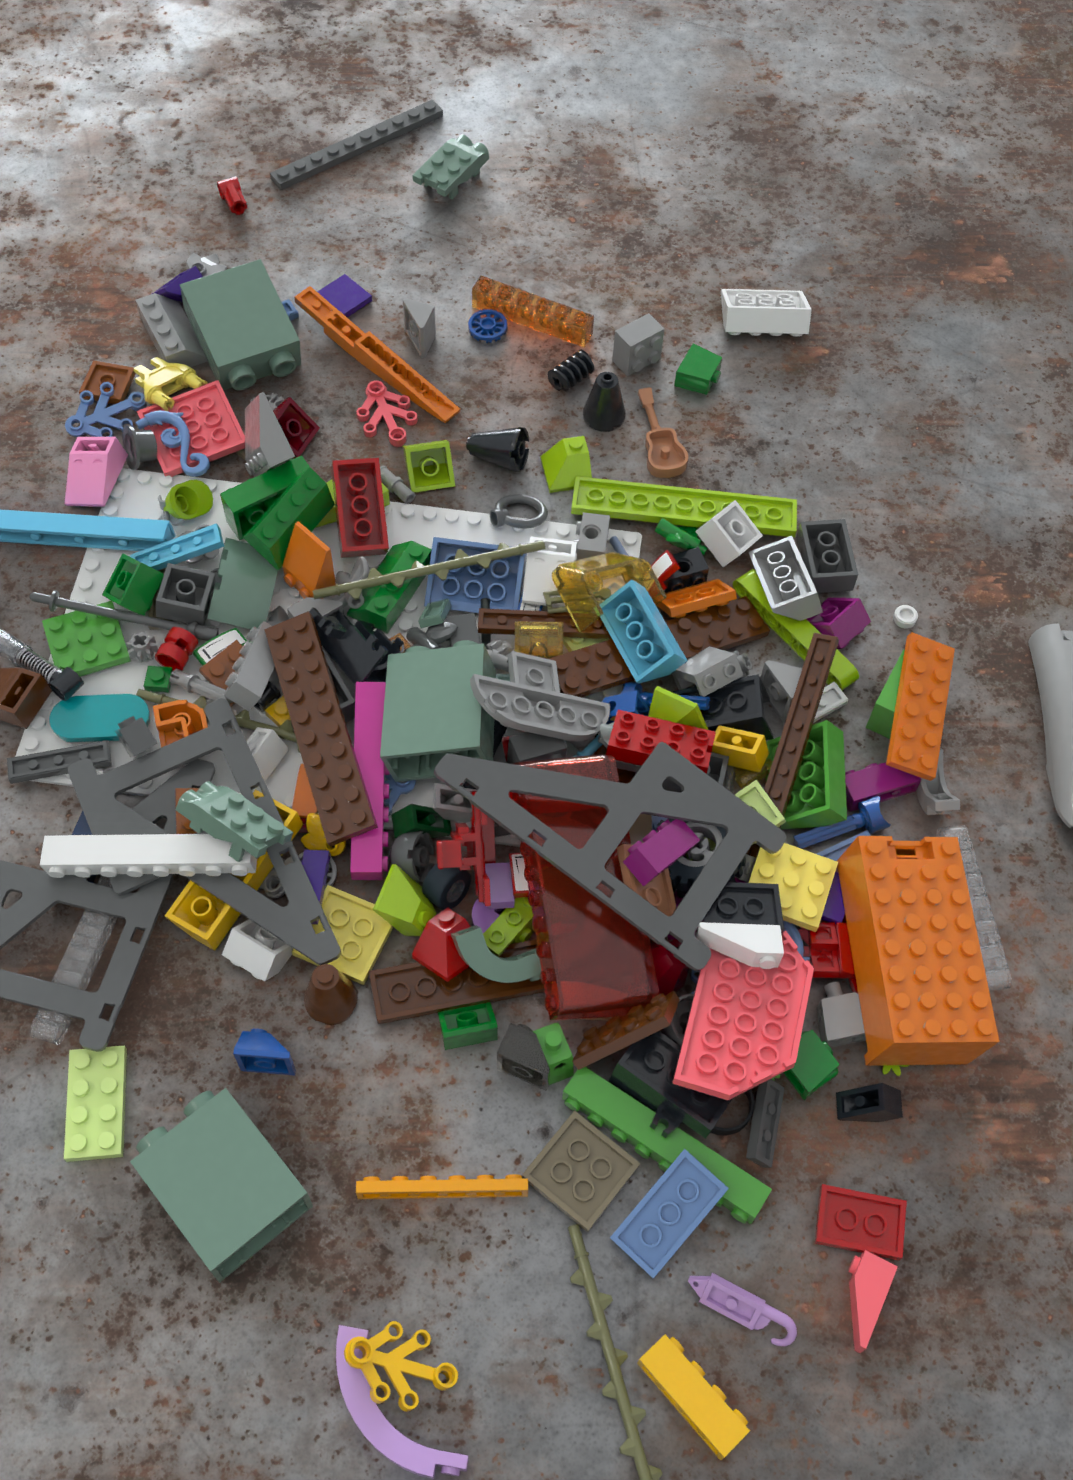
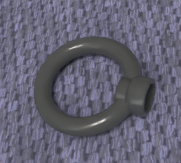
M521 494L508 495L501 498L495 504L494 509L490 511V521L496 528L504 524L515 528H533L541 525L548 516L547 508L540 500ZM522 503L536 508L539 514L532 519H516L510 517L508 510L503 508L509 504Z

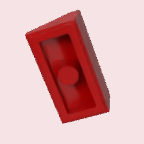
M836 923L838 939L837 956L840 969L838 978H856L847 924Z

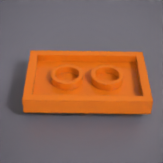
M715 579L657 595L654 600L655 605L669 616L681 618L686 613L692 611L702 612L710 606L727 605L729 601L737 599L735 589L721 580Z

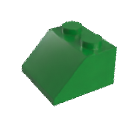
M122 553L102 596L137 614L145 615L152 606V599L156 591L160 589L164 574Z

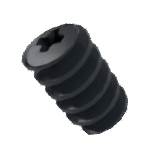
M579 349L572 356H569L566 360L555 366L554 369L548 371V380L555 390L560 391L562 389L567 392L570 390V386L574 387L576 382L579 383L583 378L588 377L589 373L592 374L595 371V367L589 355L584 350Z

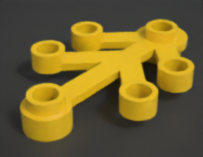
M397 1321L388 1323L383 1331L370 1339L361 1336L352 1338L344 1349L345 1360L352 1368L361 1369L371 1387L370 1398L377 1404L383 1403L389 1398L390 1387L387 1383L381 1381L373 1364L384 1367L400 1396L398 1405L405 1412H409L417 1407L419 1397L415 1391L411 1390L402 1373L432 1381L433 1385L442 1391L450 1389L458 1380L457 1369L451 1363H442L434 1368L403 1359L416 1350L425 1349L430 1344L431 1337L426 1330L420 1329L416 1331L410 1340L388 1354L376 1351V1349L387 1341L395 1342L402 1336L403 1327ZM390 1327L396 1329L397 1336H392L389 1333ZM417 1335L424 1338V1345L418 1343ZM355 1349H360L362 1351V1358H357L355 1356ZM439 1373L445 1375L446 1383H442L439 1380ZM376 1388L383 1389V1398L377 1396ZM405 1396L411 1397L412 1406H408L405 1403Z

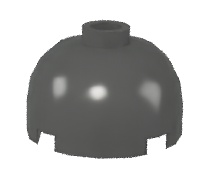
M423 831L408 832L398 836L388 851V861L391 863V866L396 864L416 882H424L434 864H429L430 855H434L433 841L429 833L422 834Z

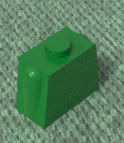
M693 343L676 371L674 386L707 395L713 383L717 384L719 381L722 357Z
M812 1029L802 1032L796 1063L793 1068L783 1073L803 1100H806L813 1092L838 1075V1066L840 1064L834 1058L831 1047L825 1041L822 1042Z

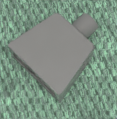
M839 982L825 985L824 989L827 998L821 999L817 1006L821 1041H825L831 1048L866 1041L858 993L843 994Z

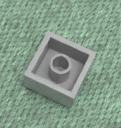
M648 313L617 329L614 336L612 361L626 376L656 363L661 359L664 328Z

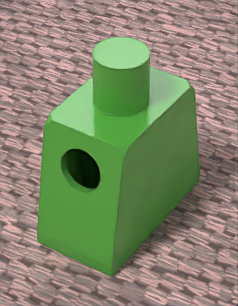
M559 1022L533 1031L530 1041L548 1086L573 1077V1056ZM563 1063L562 1067L555 1069L557 1065Z

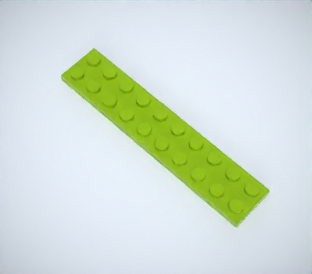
M579 476L575 478L571 514L583 515L584 512L609 515L610 518L653 523H659L664 518L673 525L701 527L736 500L761 534L792 536L795 538L797 532V499Z

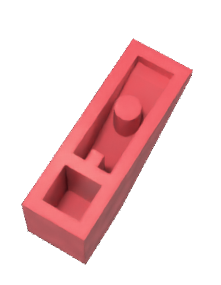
M866 1250L859 1257L854 1256L848 1272L852 1273L849 1289L854 1350L858 1353L863 1352L867 1348L898 1266Z

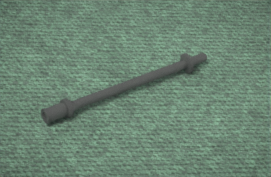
M56 590L51 595L32 592L29 596L31 601L48 604L52 612L57 607L164 630L180 627L191 632L197 639L209 641L219 635V628L199 625L195 621L186 625L60 598L59 592Z

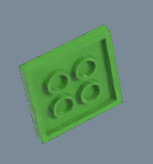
M112 601L98 604V606L115 609ZM73 611L42 620L54 665L60 669L69 667L79 676H84L131 662L118 619Z

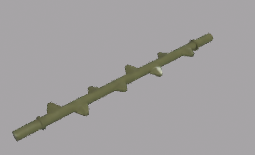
M544 540L523 545L518 544V546L514 547L500 543L495 551L468 556L462 549H459L454 560L426 566L415 561L411 569L382 575L375 568H371L367 579L339 585L336 583L334 586L312 590L315 600L348 593L357 600L361 595L362 589L392 583L397 588H400L407 579L436 574L444 581L447 579L449 570L476 564L487 569L491 561L517 555L523 556L526 553L544 550L545 543Z
M138 689L136 694L143 700L158 705L178 700L167 697L165 694L160 695ZM201 696L192 704H196L204 710L207 705L206 697ZM246 709L234 715L239 727L253 731L257 727L272 729L280 738L297 743L290 720H286L281 726L275 727L250 720L249 711Z
M579 1224L569 1226L568 1231L575 1252L574 1258L579 1266V1269L570 1277V1280L573 1284L585 1287L594 1318V1324L586 1333L588 1337L600 1341L611 1381L603 1388L602 1394L605 1397L617 1400L628 1437L620 1446V1453L634 1458L640 1480H659L663 1475L662 1470L648 1465L637 1425L646 1416L645 1409L631 1406L620 1369L622 1363L628 1358V1354L626 1351L614 1348L604 1310L613 1301L612 1296L598 1292L588 1259L589 1252H586Z

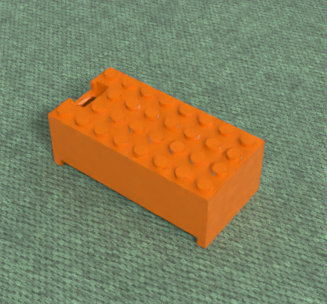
M858 836L837 860L838 865L835 872L839 873L868 1052L864 1055L866 1066L969 1064L1000 1041L958 837H924L921 841H893L892 836Z

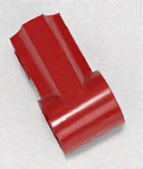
M232 177L218 181L219 194L222 200L225 199L231 213L236 215L243 214L245 209H247V202L242 195L238 178Z

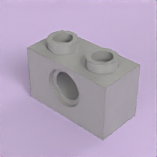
M583 512L582 521H577L576 535H579V540L574 539V542H577L575 552L577 553L576 563L604 566L610 522L609 515Z

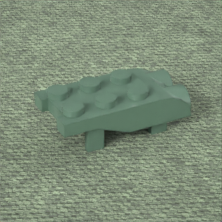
M460 135L457 139L451 138L413 174V182L419 185L424 183V186L436 189L438 194L444 197L449 194V198L453 199L458 194V185L468 181L472 176L475 177L480 172V168L490 159L488 149L480 142L473 144L466 135Z
M210 781L205 782L197 792L192 789L186 791L180 797L175 809L191 821L189 827L197 833H201L204 830L213 838L231 842L229 856L237 862L242 861L245 850L255 858L264 855L267 848L279 842L283 845L291 841L293 835L290 829L244 798L242 794L227 786L217 787Z

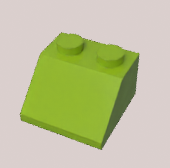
M442 440L403 446L406 470L412 492L455 486L449 441Z

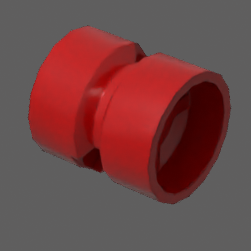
M172 627L164 639L165 643L160 645L154 657L163 667H172L173 671L175 669L183 671L189 661L188 656L193 654L199 643L198 639L191 632L183 628Z

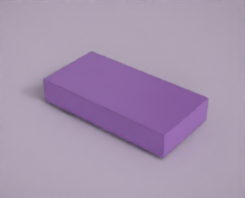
M510 862L485 864V872L490 879L491 906H488V909L514 908Z

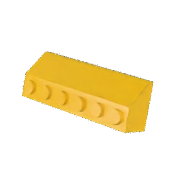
M256 789L254 790L253 795L255 799L264 797L263 793ZM273 799L284 826L293 832L292 841L303 825L297 811ZM267 850L264 855L257 858L256 873H247L245 876H233L257 891L274 867ZM190 880L165 914V917L192 938L215 951L241 913Z

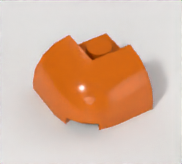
M176 700L153 706L161 748L208 727L207 717L203 708L189 703L187 700Z

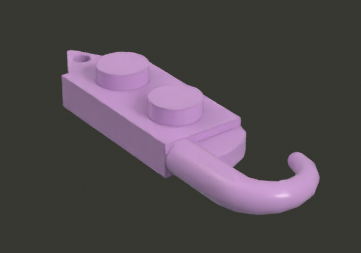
M714 1273L711 1276L689 1277L688 1282L700 1297V1303L751 1330L763 1329L771 1320L786 1328L787 1336L783 1339L772 1338L771 1343L774 1345L788 1346L796 1339L797 1329L794 1321L785 1313L766 1304L765 1300Z

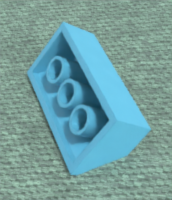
M630 580L595 608L638 684L668 676L688 661L648 591L636 581Z

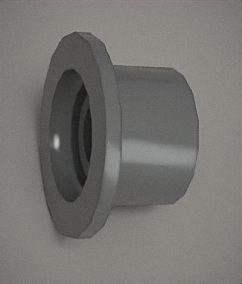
M125 425L122 434L123 448L128 454L126 461L130 469H138L139 462L155 461L157 459V443L152 430L135 431L131 425Z

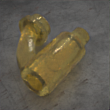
M770 758L767 759L760 773L735 767L736 783L743 789L755 780L759 782L769 775L768 770L771 769L773 761Z

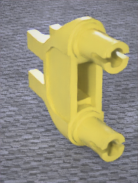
M159 357L150 360L151 364L156 367L152 371L142 365L134 368V372L139 375V377L135 378V382L144 389L145 401L149 404L159 405L165 411L172 409L174 406V399L169 397V395L184 387L196 389L208 384L207 381L198 377L195 370L191 367L179 363H168Z

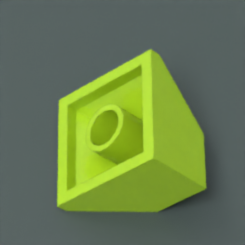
M584 436L564 438L540 456L549 493L573 490L576 476L592 478L590 456Z
M659 686L654 689L648 714L649 717L708 730L697 703Z
M392 864L373 910L404 936H421L427 922L436 916L432 902L423 894L422 886L396 864Z

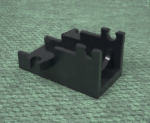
M312 607L309 612L313 616L321 645L355 685L356 682H386L388 655L401 653L400 647L404 645V642L400 638H396L392 643L381 629L374 631L375 626L371 623L357 620L353 625L340 611L335 617H323L316 608Z
M759 674L738 678L716 691L702 696L710 698L709 710H700L708 730L716 731L720 725L764 735L766 741L774 739L773 733L764 717L763 703L770 702V697ZM696 684L691 688L671 691L677 695L701 696Z
M660 1031L631 1044L617 1063L608 1082L654 1111L655 1114L650 1127L655 1130L658 1123H663L666 1126V1129L661 1134L663 1137L667 1138L683 1122L706 1139L732 1099L725 1100L672 1084L681 1046Z

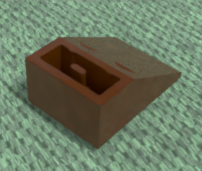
M21 667L0 668V720L24 729L29 727L52 692L41 674Z

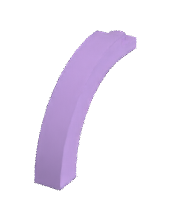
M339 1325L336 1341V1364L339 1384L346 1406L365 1438L389 1461L416 1475L434 1479L436 1466L442 1467L441 1473L459 1476L460 1471L466 1472L469 1460L467 1455L422 1446L405 1437L388 1422L377 1404L371 1400V1388L361 1369L352 1368L344 1357L346 1344L352 1338L358 1336L370 1339L369 1331ZM360 1349L354 1350L355 1356L362 1358V1351Z

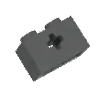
M132 716L118 723L120 728L115 733L130 757L137 756L158 744L142 717L135 719Z

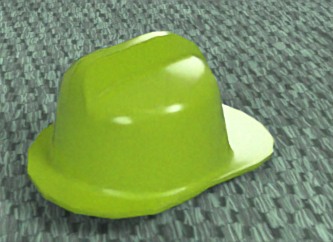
M196 479L177 484L167 494L165 498L166 506L163 510L168 511L177 519L190 520L210 511L213 506L212 492L204 482Z

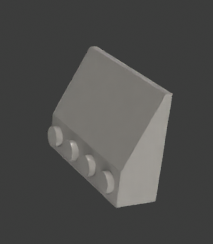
M264 392L259 393L245 408V460L247 462L245 467L249 475L254 477L278 467L295 457Z

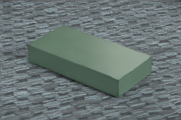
M443 599L428 603L418 620L420 628L442 624L452 607L450 600Z

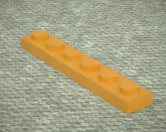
M518 1174L506 1175L505 1179H494L492 1175H479L477 1179H465V1176L453 1175L449 1176L448 1180H437L436 1176H422L420 1180H409L406 1176L392 1177V1180L380 1181L379 1177L370 1176L364 1177L363 1181H356V1195L358 1199L528 1197V1178H522Z

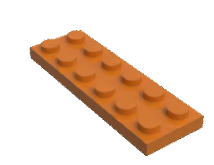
M913 632L907 636L886 765L929 781L936 778L955 648Z

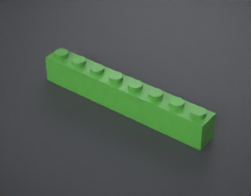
M586 1067L577 1070L563 1090L562 1099L569 1109L576 1112L580 1110L588 1116L587 1119L593 1125L599 1128L604 1126L611 1131L612 1137L621 1143L628 1142L635 1147L634 1150L637 1154L646 1159L650 1157L658 1162L659 1168L664 1172L681 1152L686 1149L729 1188L715 1206L721 1207L722 1205L732 1211L731 1215L741 1223H746L747 1221L752 1224L772 1191L770 1187L680 1128H677L667 1138L663 1137L661 1134L666 1129L663 1123H658L655 1130L650 1127L655 1114L654 1111Z

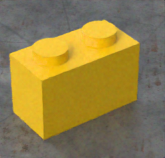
M719 725L715 731L712 752L729 756L727 764L729 766L760 773L769 755L765 736Z

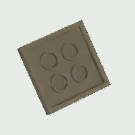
M574 1110L525 1170L522 1178H528V1184L575 1223L579 1224L586 1232H589L640 1167L641 1163Z

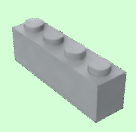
M265 621L258 628L254 626L248 633L246 639L249 642L246 641L239 652L242 657L240 656L232 667L235 672H232L225 682V685L228 687L224 696L247 711H250L262 697L275 667L264 630L271 627V625Z

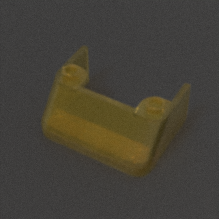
M611 552L563 563L552 571V580L579 633L583 632L604 614L594 595L603 588L602 580L622 576L625 583L634 580L646 588L656 606L667 598L649 562L641 558Z

